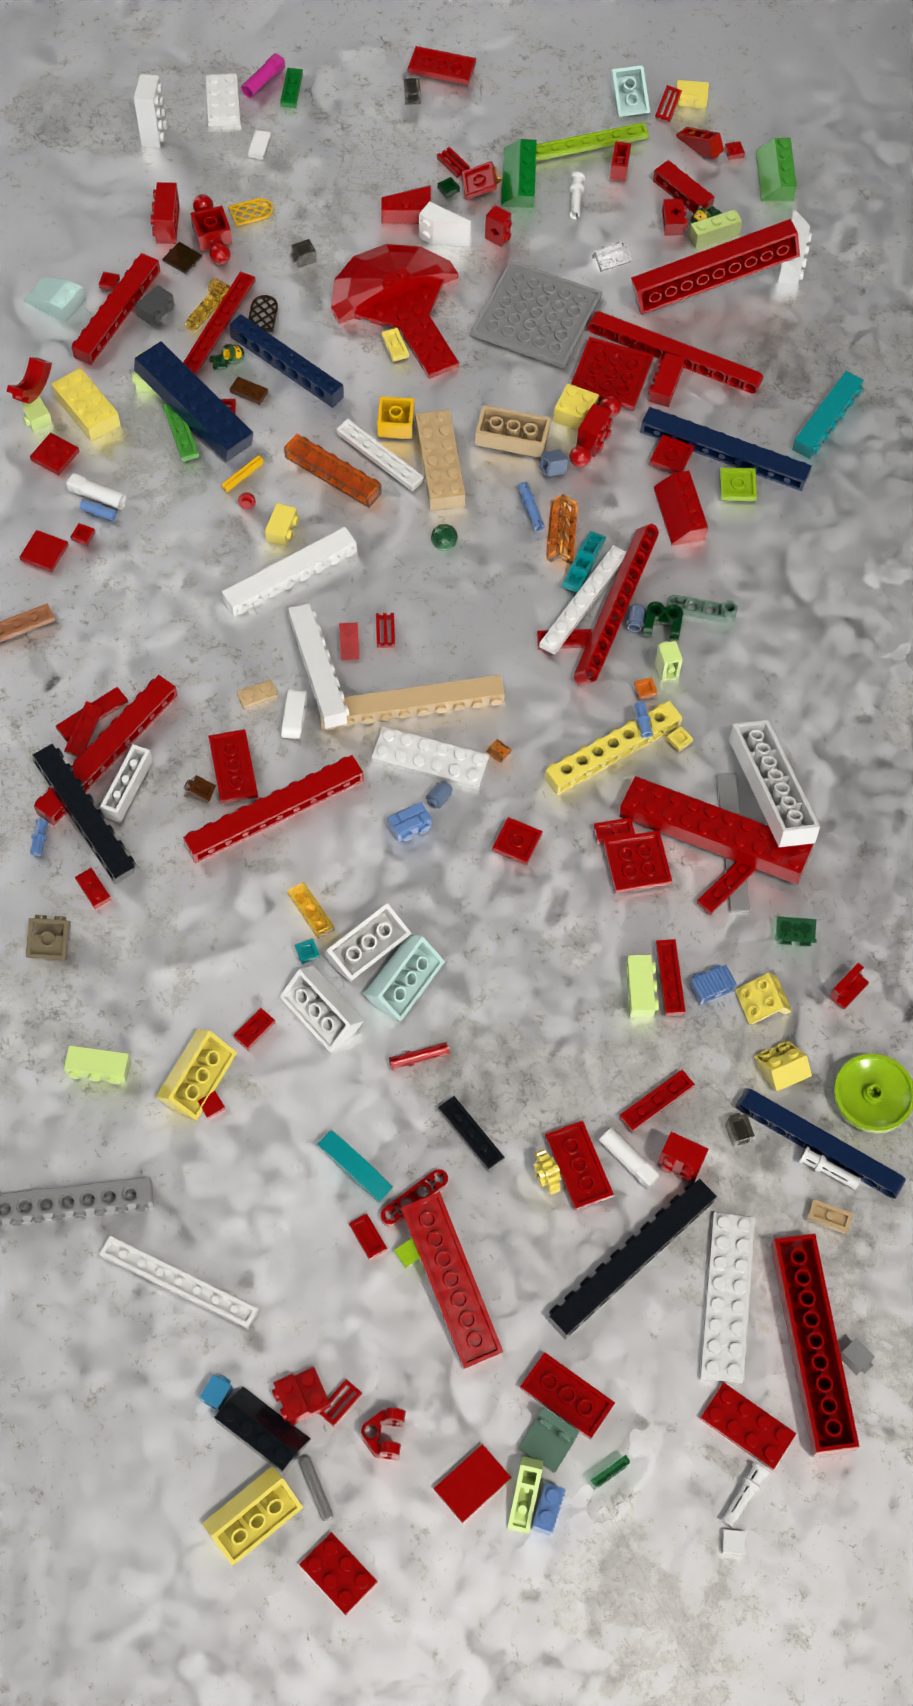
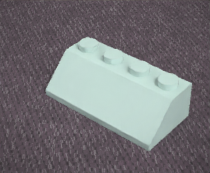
M410 935L402 942L364 995L376 1008L401 1022L445 961L423 936Z

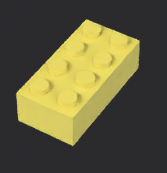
M81 368L51 383L56 400L91 442L120 426L118 412Z

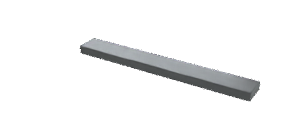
M736 773L717 774L719 807L740 815ZM724 857L727 872L736 861ZM747 880L729 897L730 913L750 912Z

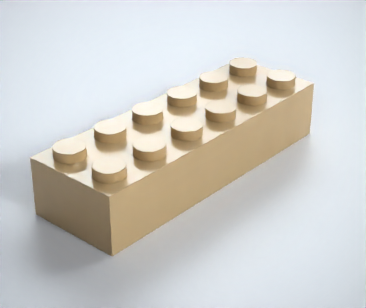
M450 410L415 413V428L430 511L465 507V490Z

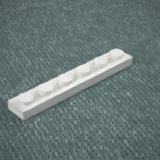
M349 419L336 429L337 435L412 492L424 482V476Z

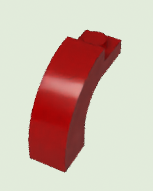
M29 357L23 379L17 385H8L6 392L11 393L12 398L27 404L32 403L39 397L47 383L52 362L37 357Z

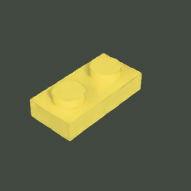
M398 328L381 332V337L393 362L409 357V352Z

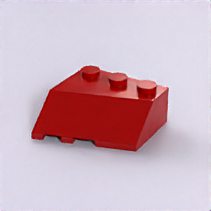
M431 185L382 196V224H419V213L429 201L431 202Z

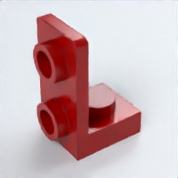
M358 622L339 623L341 659H359Z

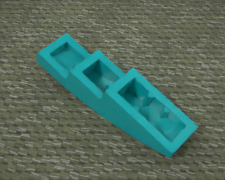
M593 531L588 533L578 550L575 560L570 566L569 573L563 581V588L578 592L581 589L605 543L606 536Z
M330 1130L316 1144L345 1174L347 1173L377 1202H380L393 1188L373 1166L334 1131Z

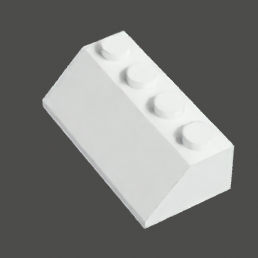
M794 210L791 220L798 232L800 257L782 263L778 283L797 287L799 280H803L804 270L801 269L805 268L807 258L804 255H808L810 246L806 244L810 243L812 233H809L810 225Z
M387 903L328 948L324 956L336 971L349 981H352L412 933Z
M313 965L299 969L279 996L330 1053L352 1037L364 1022L361 1016Z

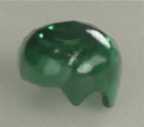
M439 524L433 529L431 541L436 548L449 550L456 546L458 534L453 526Z

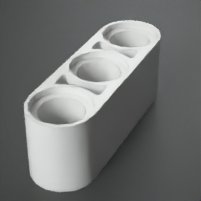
M288 689L282 724V738L301 740L307 705V691Z

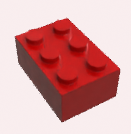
M157 182L156 189H153V199H155V202H152V212L154 213L150 216V223L154 225L152 227V235L156 237V244H176L180 211L177 183Z

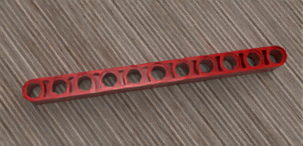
M600 311L594 312L587 325L588 331L595 335L635 350L653 354L658 359H663L665 353L684 357V369L747 393H756L763 381V375L756 370Z
M652 523L635 531L574 673V680L580 686L592 683L598 679L657 540L659 531L657 526Z

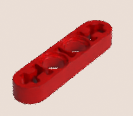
M441 1169L434 1170L387 1205L381 1211L382 1223L387 1227H393L404 1219L403 1214L399 1215L402 1200L409 1199L413 1203L443 1190L448 1184L447 1173ZM435 1176H443V1183L436 1182L433 1185L435 1190H432L430 1184L435 1182ZM426 1187L429 1191L428 1195L425 1197L419 1196L417 1194L418 1188ZM394 1206H397L399 1212L393 1215L394 1220H386V1213H394L396 1211Z

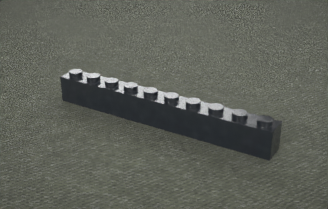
M700 1178L695 1183L691 1181L684 1188L685 1192L681 1196L678 1194L674 1196L669 1202L671 1205L666 1210L661 1208L655 1214L656 1219L651 1223L647 1221L640 1228L641 1232L636 1237L632 1235L625 1242L626 1246L622 1250L619 1248L615 1250L610 1256L611 1260L607 1264L601 1263L595 1269L596 1274L591 1278L587 1276L579 1284L581 1287L576 1292L572 1290L564 1298L566 1301L561 1306L557 1304L549 1311L548 1322L565 1340L715 1202L717 1196Z

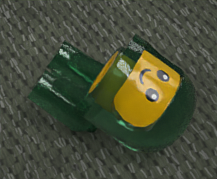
M712 205L708 210L698 206L691 217V223L722 214V212Z
M226 344L222 349V354L210 356L209 361L213 363V369L225 370L228 367L227 364L241 363L244 360L245 353L239 345Z

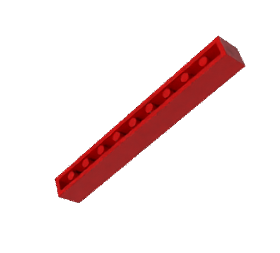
M160 675L152 679L144 691L139 692L135 700L124 708L122 714L114 718L111 725L99 734L98 739L94 743L89 744L86 751L74 760L72 765L73 775L76 779L79 778L82 781L85 793L178 696L175 685ZM50 786L48 791L43 796H40L34 805L37 815L47 820L52 826H55L67 813Z
M353 755L343 757L332 765L324 766L316 773L308 774L304 779L291 782L281 790L273 791L267 797L258 798L254 803L240 807L232 814H226L213 823L205 824L203 828L197 831H190L183 837L185 847L193 861L197 863L363 782V771Z

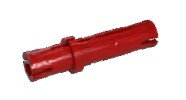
M444 1042L412 1052L410 1050L405 1051L406 1053L389 1057L391 1069L394 1070L407 1065L411 1067L421 1061L449 1055L448 1044Z

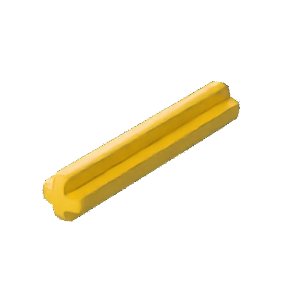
M259 455L255 456L221 484L222 489L225 492H229L264 463L263 458Z

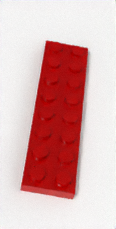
M437 1192L401 1207V1212L463 1369L503 1353L441 1193Z

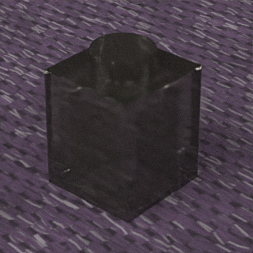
M419 78L404 79L405 105L421 104Z
M310 239L291 245L290 258L293 263H296L298 268L317 262L316 250Z
M740 1113L729 1116L725 1127L732 1147L752 1143L755 1135L747 1114L740 1115Z

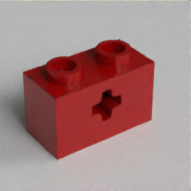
M615 141L610 180L626 182L631 143Z
M663 199L662 219L664 236L684 235L685 228H688V218H685L687 208L683 204V199Z
M494 205L486 214L485 239L500 247L505 242H508L511 238L512 213Z

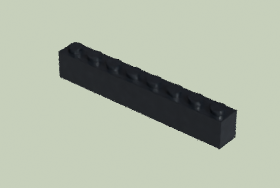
M52 743L32 754L34 764L113 883L117 884L134 874L136 866L134 859L131 855L128 856L124 850L126 848L121 840L117 841L114 836V829L110 824L107 825L105 823L104 814L100 809L97 810L95 808L92 796L85 793L82 781L79 778H75L72 766L69 763L66 764L63 760L64 755L59 748H55Z

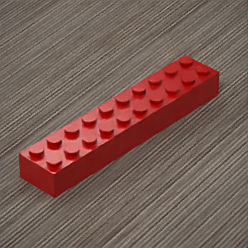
M788 219L631 277L635 301L641 315L800 257L798 232L792 220Z
M637 776L634 777L620 806V817L623 819L631 817L632 822L655 831L659 830L660 833L736 862H741L744 865L797 885L800 882L814 843L778 847L768 825Z
M816 1234L774 1238L770 1246L812 1457L856 1451L860 1446Z

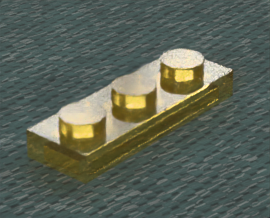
M304 882L287 891L288 896L317 939L335 930L334 925Z

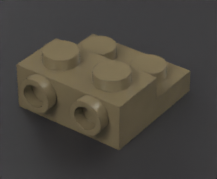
M35 915V918H29L26 958L67 960L71 921H67L64 916H54V920L47 919V915Z

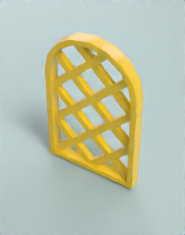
M257 198L230 205L228 209L237 227L269 218L273 213V204L267 199ZM255 204L257 206L256 208H252L251 205ZM259 206L264 208L263 211L258 210ZM244 207L246 208V210L241 211L240 208ZM250 209L253 210V213L250 214L247 211ZM239 212L242 213V216L239 217L236 214ZM256 212L261 213L259 217L255 216L254 214ZM245 215L250 216L249 219H245L243 217Z

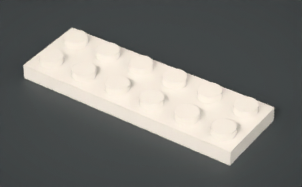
M383 726L371 757L372 762L476 790L480 789L490 759L488 754Z

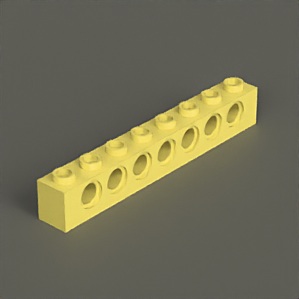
M670 701L665 704L661 703L654 710L647 712L651 718L650 725L653 732L651 737L642 738L639 724L636 723V720H630L622 728L612 730L604 738L600 737L593 744L581 747L577 753L565 756L557 764L549 765L545 771V780L556 795H559L681 726L682 716Z

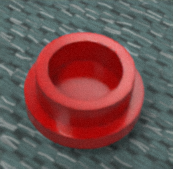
M245 492L239 496L238 504L242 508L252 509L255 506L256 500L253 494Z

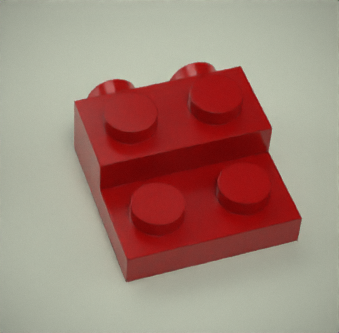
M311 1367L295 1376L292 1373L273 1382L275 1388L272 1389V1393L276 1402L281 1401L283 1406L280 1409L284 1421L289 1420L292 1426L331 1408L315 1367Z

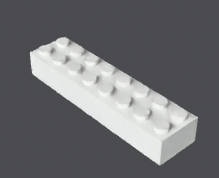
M769 721L733 724L729 741L778 847L815 843L820 826Z

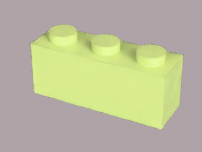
M734 209L691 223L688 238L694 248L698 249L740 235L742 220Z
M628 955L626 971L630 1018L654 1017L655 1010H658V998L654 997V992H657V981L653 980V974L656 972L655 962H652L651 955Z
M69 1045L64 1070L69 1077L74 1079L85 1077L95 1082L107 1080L112 1084H120V1082H127L131 1059L127 1053Z

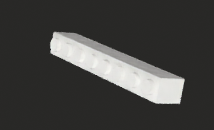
M343 527L221 591L223 602L234 617L238 614H243L248 609L260 605L263 601L275 597L278 593L292 588L301 581L307 580L310 576L321 573L325 568L336 565L340 560L351 557L357 552L356 541L346 527Z
M309 603L288 608L289 621L325 729L347 724L346 716H349L348 706L343 704L345 701L343 692L338 690L340 688L338 677L333 675L335 674L334 665L329 663L331 659L329 651L324 648L326 647L324 636L320 637L321 628L320 624L315 622L317 621L315 610H311Z

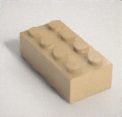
M483 405L476 429L475 445L541 458L542 452H545L551 418Z

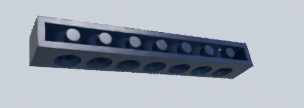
M240 314L229 324L232 339L333 408L344 398L342 383Z

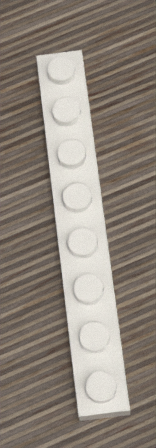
M614 545L611 547L540 641V648L554 655L558 652L620 569L626 551Z
M109 1236L99 1254L101 1257L248 1330L258 1313V1308L112 1236Z

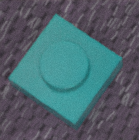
M313 938L295 945L302 965L320 958Z

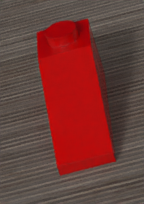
M685 127L676 134L679 140L702 157L715 159L724 151L721 135L718 132Z

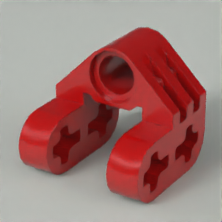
M387 1408L386 1410H381L363 1424L361 1439L374 1458L399 1460L401 1444L392 1441H382L379 1443L382 1425L392 1427L404 1426L405 1410ZM367 1428H374L377 1435L369 1438L365 1435V1430Z

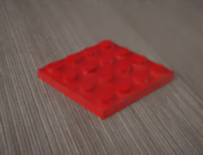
M589 337L571 385L599 394L598 401H601L605 396L614 395L619 398L623 408L634 411L654 355Z

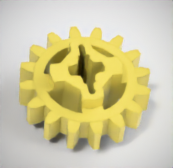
M544 1149L535 1152L536 1163L533 1166L541 1187L545 1186L550 1195L559 1192L561 1176L554 1158L549 1157V1154Z

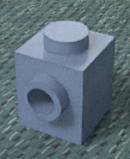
M560 449L542 452L539 468L547 477L566 474L568 458Z

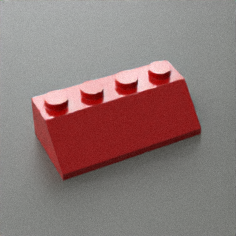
M690 470L672 473L653 488L671 546L706 540L708 525Z

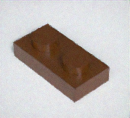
M238 376L230 387V393L261 405L268 394V389Z

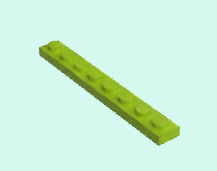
M642 122L539 143L536 146V161L614 146L615 141L629 143L648 139L649 132L645 123Z

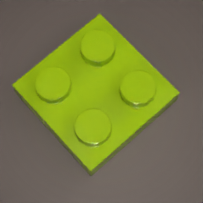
M721 467V500L756 501V469Z

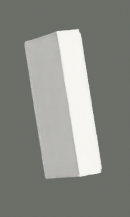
M255 130L248 151V158L264 160L272 137L271 132Z

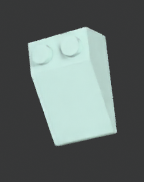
M643 65L612 69L610 81L618 117L650 114Z
M45 277L24 299L25 303L65 323L85 301L82 286L66 279Z

